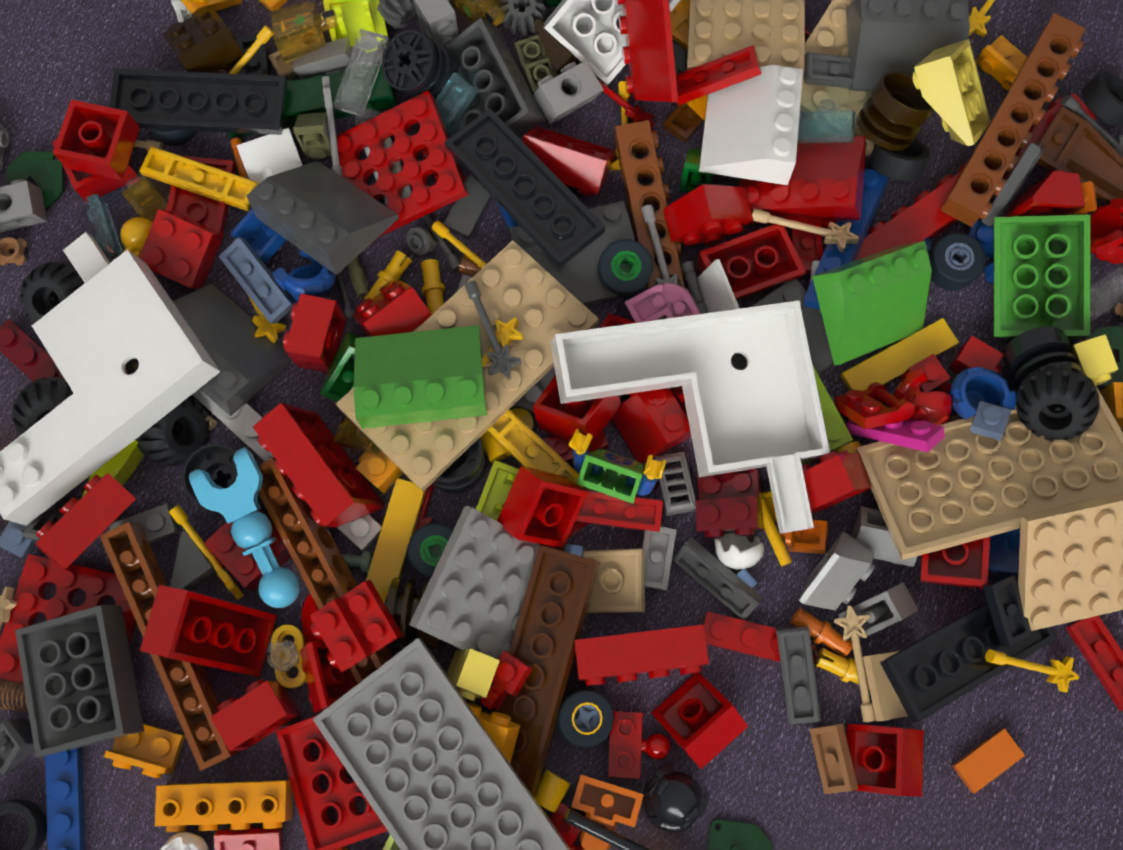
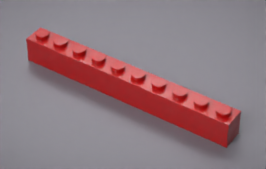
M1075 93L1070 95L1080 104V108L1094 121L1097 119ZM1059 97L1047 108L1049 111L1043 115L1037 126L1031 125L1029 132L1033 133L1024 149L1019 148L1016 155L1020 158L1015 167L1031 142L1039 141L1057 111L1062 107L1060 104L1063 99L1062 97ZM967 162L959 168L960 172L955 176L948 174L937 183L935 190L930 192L927 189L914 199L915 203L909 208L904 205L891 215L893 219L885 224L883 221H880L868 231L870 235L865 237L856 260L897 245L924 241L928 237L931 240L959 221L940 211ZM985 164L989 169L994 170L991 165ZM1013 170L1011 173L1006 171L1002 178L1008 180ZM971 187L974 192L981 194L979 189Z

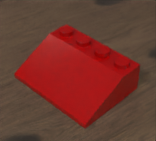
M617 0V4H622L623 16L619 17V28L621 35L625 34L626 46L622 47L624 64L629 65V76H625L627 93H632V97L635 100L678 102L669 0Z
M866 136L798 140L796 164L788 185L740 178L738 187H745L751 213L753 214L754 209L769 212L770 215L797 222L861 220ZM751 221L750 223H748V224H746V225L764 224V223H760V222H756V221Z
M280 403L252 426L259 435L257 437L258 443L275 457L276 461L274 464L284 476H288L294 484L292 486L293 491L301 500H306L312 509L310 511L311 516L319 525L339 527L379 511L386 506L366 478L356 469L355 463L318 413Z

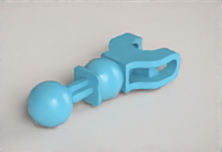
M245 447L235 452L233 460L236 464L238 475L235 483L229 488L217 486L209 473L204 470L196 469L190 472L189 480L200 505L210 511L221 513L226 519L227 524L233 522L231 527L233 540L239 547L246 550L242 552L244 556L250 553L253 554L263 575L258 587L261 599L273 608H284L291 605L299 595L300 582L293 571L280 567L269 545L275 542L276 538H271V521L265 514L257 511L261 509L258 502V493L262 488L263 474L252 453Z

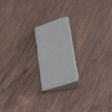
M345 37L295 52L293 61L294 72L302 79L353 64L349 38Z

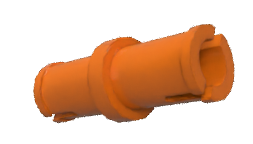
M802 607L796 610L790 620L792 626L808 625L809 633L814 643L825 645L843 658L849 654L853 647L852 640L844 641L843 635L831 628V623L826 620L820 621L803 610Z

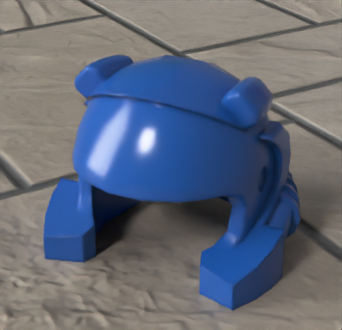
M300 249L302 257L309 258L313 264L298 267L289 275L285 272L284 268H279L272 272L276 282L284 290L287 289L296 303L299 301L300 294L325 298L335 284L336 278L333 272Z
M981 366L963 369L953 380L948 393L953 400L950 415H957L960 419L965 420L975 416L980 401L1008 408L1012 411L1016 405L1015 391L1011 392L1007 385L1008 381L997 372L982 368Z

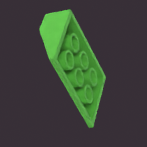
M1090 214L994 217V337L1015 338L1023 332L1045 326L1060 328L1065 332L1068 340L1085 339L1090 336Z
M925 241L897 245L812 276L834 365L843 364L923 329L932 272Z
M479 325L355 338L354 402L355 417L361 428L488 415Z

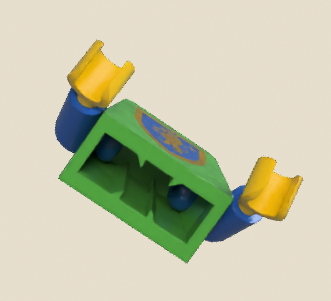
M579 429L575 430L568 445L573 449L574 469L580 473L577 481L578 485L633 504L636 494L648 495L652 492L657 480L662 478L666 465L665 459L663 461H656L652 459L653 455H649L643 472L642 463L613 452L599 449L588 453V446L593 436L590 433L585 436L579 432Z

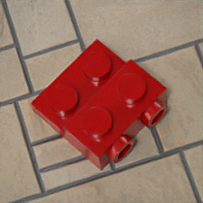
M371 579L362 582L342 597L332 600L310 615L313 621L311 624L313 635L325 642L329 649L327 652L329 663L334 668H339L341 672L355 667L402 636L400 629Z

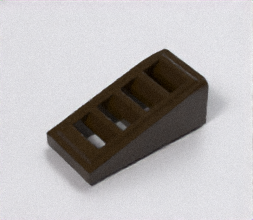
M537 18L533 23L555 72L558 75L562 74L560 72L561 69L572 62L578 65L573 55L543 27L545 24Z

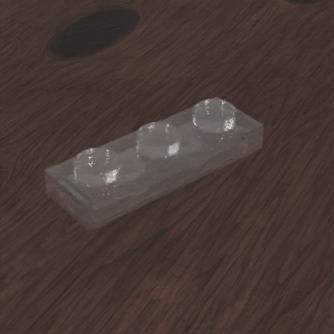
M363 29L360 30L333 102L336 110L363 116L382 64L383 53L389 43L388 36Z

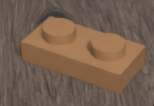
M843 723L809 729L824 794L848 792L858 789Z

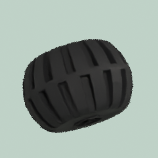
M48 262L36 267L26 276L20 290L22 293L20 294V304H24L25 308H22L25 316H29L28 320L32 324L84 284L74 266L63 262Z
M1056 365L1045 366V369L1042 371L1040 368L1035 370L1029 377L1025 378L1016 394V410L1020 421L1028 430H1031L1032 434L1037 437L1045 436V440L1052 441L1053 438L1068 440V437L1073 439L1083 434L1093 424L1099 412L1100 400L1095 384L1085 373L1076 368L1072 370V367L1062 365L1061 369H1056Z
M43 377L35 380L33 383H29L20 391L12 409V419L20 435L73 394L65 379L62 380L60 377L46 379Z
M189 396L135 439L139 443L137 445L147 458L163 466L185 464L189 456L200 447L205 446V440H209L210 432H207V428H210L209 420L206 421L205 419L208 416L207 412L199 401Z

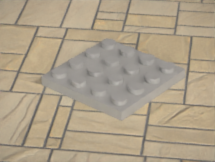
M465 506L409 625L465 651V649L471 648L499 659L503 650H510L539 545L533 542L517 540L503 529L501 523L472 507Z

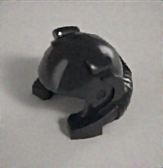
M671 763L663 765L654 772L655 775L652 779L645 783L643 790L644 810L648 816L647 818L658 829L667 832H682L692 828V824L696 819L703 816L707 808L708 799L702 797L701 788L692 776L683 772H675Z

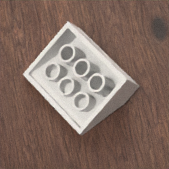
M562 0L544 22L545 25L543 27L581 62L586 60L593 73L607 86L626 65L623 62L622 47L626 46L625 34L621 35L619 28V17L623 16L622 4H617V0ZM669 0L670 12L680 0Z
M780 65L760 67L761 75L708 94L699 172L788 185L796 164L803 69Z

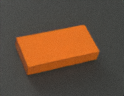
M1001 728L951 766L970 792L976 793L1025 755L1006 729Z

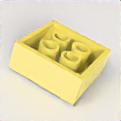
M967 39L932 51L914 67L913 82L916 89L921 90L922 97L942 117L943 128L945 132H949L951 140L971 146L985 132L991 120L970 41Z

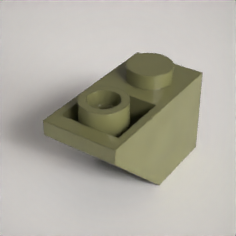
M326 112L299 114L293 128L306 159L323 160L326 157H330L331 148Z

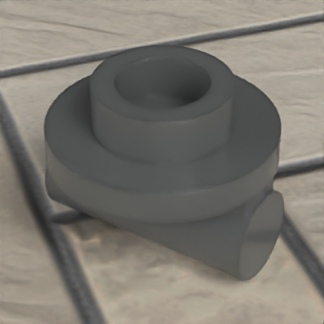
M416 225L407 232V245L418 256H423L430 251L434 252L439 246V243L423 227Z

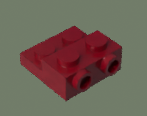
M760 468L699 477L697 472L699 500H695L696 529L698 532L705 534V538L724 537V532H735V536H753L754 530H763Z

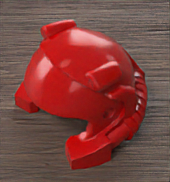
M1123 198L1111 199L1110 204L1098 207L1090 216V253L1095 254L1102 261H1109L1111 264L1123 263V216L1121 215V213L1123 214Z
M920 368L906 374V380L897 386L894 396L900 400H908L915 406V413L910 419L928 421L935 425L949 423L948 419L950 418L953 400L948 393L952 384L944 383L936 391L921 392L920 386L928 379L925 370Z

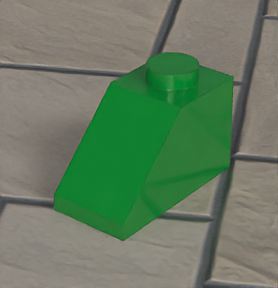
M701 148L695 150L688 149L679 192L688 194L702 184H711L713 174L699 172Z
M348 332L335 353L320 391L321 395L335 402L342 399L354 387L355 338L361 337L351 332Z

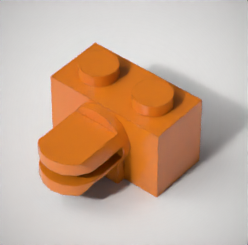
M580 774L571 807L586 812L585 817L615 831L618 822L635 827L644 794ZM584 831L581 832L580 841L584 850L610 849V844Z

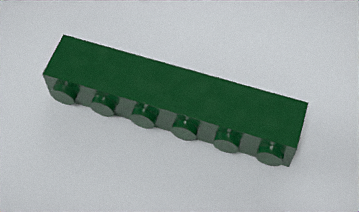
M374 64L358 70L346 69L330 75L319 74L302 80H287L288 87L283 129L294 127L299 114L326 112L322 76H329L334 120L390 110L396 107L394 90L384 78L382 65ZM227 132L230 138L252 135L251 133Z

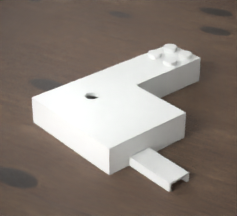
M87 232L63 249L84 284L32 325L73 391V394L0 451V514L5 520L26 526L220 373V370L149 266L129 250L123 252L110 263L93 236ZM136 358L139 362L137 371L130 375L126 374V363Z
M799 300L554 335L550 345L561 404L682 386L699 477L767 467L779 533L814 528L801 461L820 458L830 453ZM740 353L746 357L747 366L745 369L737 370L732 366L731 357L733 354Z

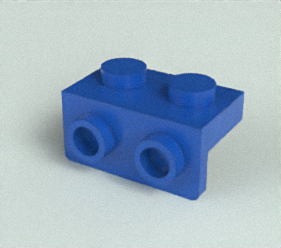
M253 209L247 213L231 232V236L235 240L238 237L245 238L259 258L265 263L270 260L286 241L284 237L258 220Z

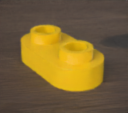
M293 625L278 627L271 638L275 676L279 684L287 688H298L306 682L300 650L306 644L302 630ZM292 635L294 637V644L291 647H287L285 639ZM293 666L298 668V675L295 678L289 676V670Z

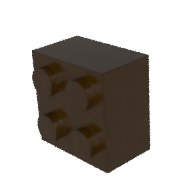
M211 5L207 8L196 10L192 17L183 22L172 24L162 34L187 72L214 73L244 55L228 26Z

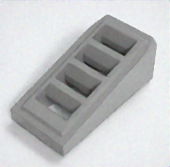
M678 452L655 456L654 460L663 461L665 459L666 463L679 461L680 467L664 469L662 478L658 479L665 516L696 511L695 495L685 453ZM682 474V478L666 481V475ZM684 484L683 490L668 491L670 486ZM686 495L687 501L671 503L670 498Z

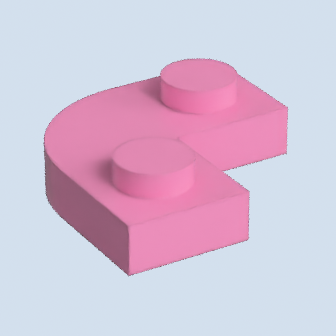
M673 283L657 284L625 301L636 323L654 321L664 315L667 318L701 314L691 294L683 287Z

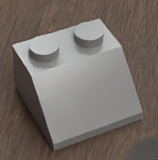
M842 531L808 577L798 601L805 605L835 611L842 602L847 605L857 591L854 586L858 580L865 581L875 568V565L872 564L875 552Z

